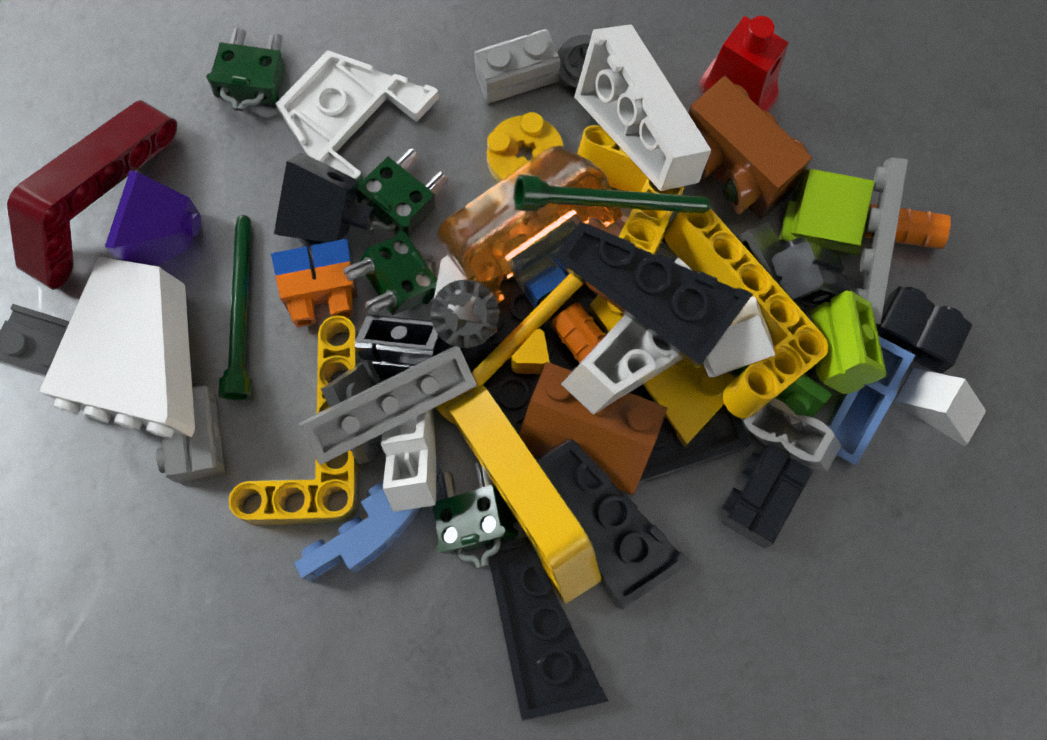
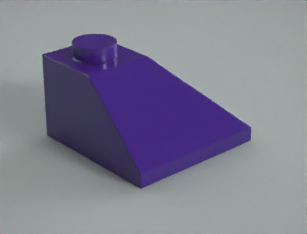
M130 171L105 248L117 260L158 267L189 249L192 237H196L199 233L201 215L189 197L145 175Z

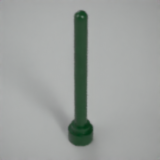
M520 174L514 186L515 208L520 211H537L539 207L544 208L547 203L687 213H706L711 208L710 200L703 196L548 186L547 181H541L540 177L535 175Z
M240 215L235 220L228 369L223 372V377L219 378L218 397L233 401L252 398L253 380L249 378V372L245 370L251 220L246 215Z

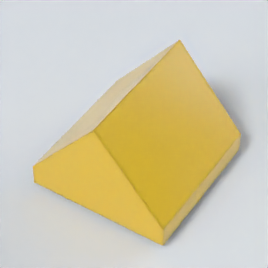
M540 328L536 329L512 355L511 367L513 372L516 374L542 373L545 363L549 362L544 331Z

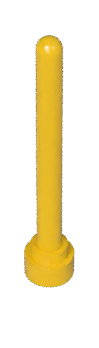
M569 274L472 372L477 386L435 408L455 425V418L450 411L448 412L446 406L483 385L520 348L536 329L538 330L584 283L572 274Z

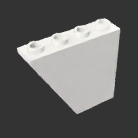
M98 257L39 392L55 399L53 407L74 415H78L80 409H83L85 416L108 423L110 417H114V423L132 430L139 431L141 425H146V431L163 438L172 439L174 433L192 437L195 431L185 284L157 266Z

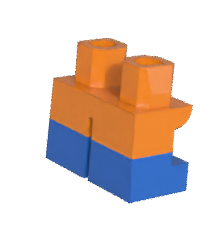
M347 239L311 245L313 258L307 246L271 253L280 299L287 311H289L296 327H304L316 323L314 306L329 303L331 316L339 315L346 318L354 316V298L358 297L355 279L348 281L346 279L347 276L344 277L343 269L354 264L353 254Z

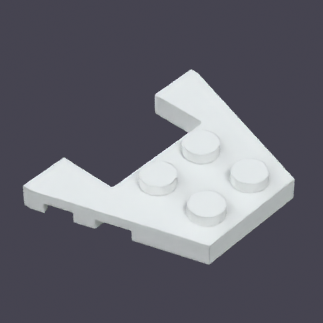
M327 50L282 96L276 105L308 156L355 178L357 181H362L364 179L362 172L336 152L385 100H389L417 122L439 99V92L432 86L425 84L422 87L410 83L408 78L395 73L392 76L374 70L372 65Z

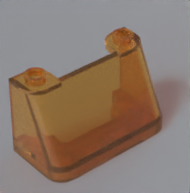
M560 145L546 149L448 217L438 229L437 238L439 243L467 280L483 284L494 294L497 303L505 299L500 290L503 277L506 276L509 279L514 275L507 261L572 216H575L579 222L582 221L587 224L590 222L589 218H597L606 228L623 216L620 208L547 203L544 208L539 207L537 211H520L515 208L514 186L520 174L539 176L541 181H547L548 186L612 190L606 175L593 161Z

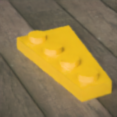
M600 295L589 305L590 312L606 335L626 315ZM684 358L643 385L655 403L668 407L665 417L677 432L676 436L685 447L724 405L723 391L735 378L729 372L716 377H709L704 363L697 368Z

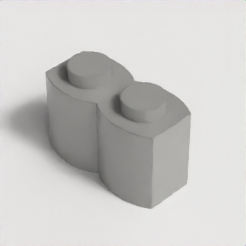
M775 398L754 416L744 421L745 426L766 447L772 446L781 452H789L795 460L811 470L827 472L841 448V444L835 434L825 423L810 416L796 415L788 405Z

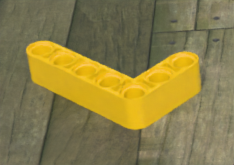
M592 125L584 129L574 162V167L580 174L621 191L682 195L685 186L660 191L601 126ZM632 209L619 237L634 243L638 248L656 255L675 212Z
M711 208L706 213H677L669 223L664 234L668 246L693 271L698 273L701 271L718 278L717 281L753 293L751 297H756L771 334L775 355L752 363L723 391V401L728 411L736 417L748 419L828 353L827 339Z
M331 316L324 320L319 327L316 414L330 408L321 388L330 383L332 375L339 371L352 370L356 367L355 365L361 362V358L355 349V340L358 333L353 323L344 316ZM345 332L350 334L345 344L340 346L330 344L331 339L337 333ZM351 450L347 451L348 460L346 464L338 469L329 468L328 461L320 465L316 459L315 479L242 482L231 491L228 500L229 508L233 515L250 525L256 526L348 522L354 518L359 508L360 464H357ZM336 492L347 493L348 500L345 507L340 511H329L327 504L330 496ZM294 493H303L305 501L302 508L297 512H287L286 501L289 496ZM253 494H260L262 501L259 509L254 513L246 514L244 512L245 500Z
M481 385L446 406L448 412L450 411L455 418L454 423L535 546L545 573L561 600L567 604L600 583L602 579L589 538L486 387Z

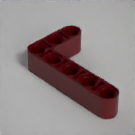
M138 100L20 182L12 190L7 201L17 269L52 290L63 286L71 276L74 266L70 220L128 177L130 171H136L165 149L175 137L178 127L177 121L145 101Z

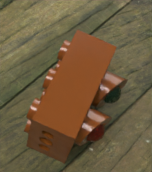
M726 76L721 78L690 105L688 114L711 149L700 179L704 180L712 173L724 184L722 189L723 196L731 203L732 208L737 214L740 215L749 208L762 220L794 191L813 157L808 154L806 147L801 141L791 138L779 127L777 120L772 114L762 111L750 100L748 93L743 87L733 84Z

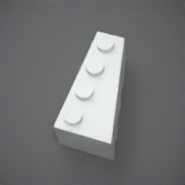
M633 25L593 29L575 99L660 191L699 183L711 149Z
M680 258L674 262L691 269ZM625 315L561 385L594 415L684 358Z

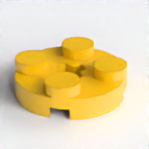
M528 112L523 116L519 115L508 118L489 134L487 138V164L492 176L502 186L509 189L510 186L514 187L516 179L520 174L539 176L541 181H547L548 185L556 179L563 162V141L555 127L543 120L539 114ZM520 147H530L533 149L531 160L527 161L524 156L519 158L515 156L519 152Z

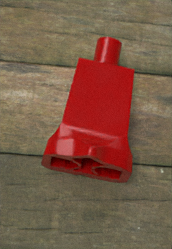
M745 15L723 43L717 57L701 77L699 85L703 94L721 78L726 76L733 84L743 87L748 93L750 100L762 111L769 112L778 100V76L789 42L773 33L775 25L769 17L756 16L751 20Z

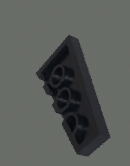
M582 221L579 222L553 257L554 262L697 368L702 365L753 295V293L739 287L736 289L717 281L718 278L701 271L698 273L674 263L675 260L661 254L655 255L638 248L630 241Z
M567 438L535 458L589 538L595 553L602 583L616 607L623 610L691 563L682 552L678 551L666 539L667 536L637 509L638 506L610 481V477L573 439Z
M523 537L501 542L499 551L488 559L522 721L608 702L529 538ZM494 544L486 545L487 551L492 549Z

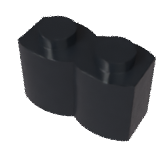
M899 286L888 296L883 306L881 324H876L879 337L914 354L913 361L932 371L944 373L954 366L972 328V324L964 318L959 310L949 306H936L927 299L926 294L921 290L913 287L904 288Z

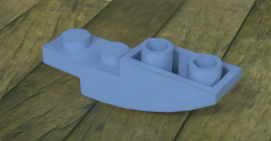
M436 460V483H437V480H438V478H439L438 475L441 473V469H440L439 463H438L437 460ZM384 481L370 488L366 492L368 498L361 501L369 515L368 518L363 521L360 517L353 518L343 524L338 529L340 535L325 543L321 539L310 544L300 552L303 558L294 562V565L300 576L309 582L342 561L345 562L350 571L356 573L388 549L410 526L423 507L393 512L384 493Z

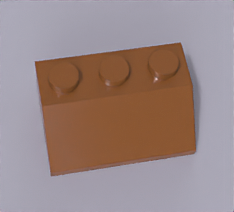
M546 362L531 398L519 437L534 458L539 457L567 438L573 439L610 477V481L621 492L634 496L668 407L627 393L593 415L561 385L573 371Z

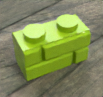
M844 291L831 298V302H824L810 310L812 322L822 332L828 343V353L815 367L817 376L823 384L843 394H850L865 387L864 384H871L886 377L887 373L870 301L853 291Z

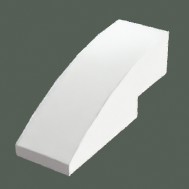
M432 408L382 434L381 446L386 455L383 490L393 512L436 505V446Z

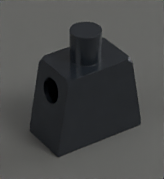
M300 153L286 162L274 234L322 242L341 240L348 234L350 225L368 231L374 219L375 208L355 202L359 185L355 178L306 154Z

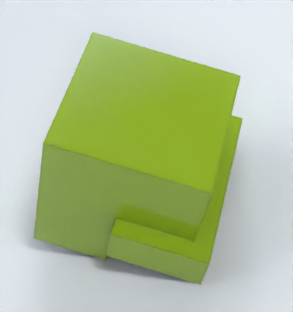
M816 169L805 170L795 188L793 201L786 202L778 240L789 242L797 238H806L807 242L821 244L822 247L829 250L859 255L875 181Z

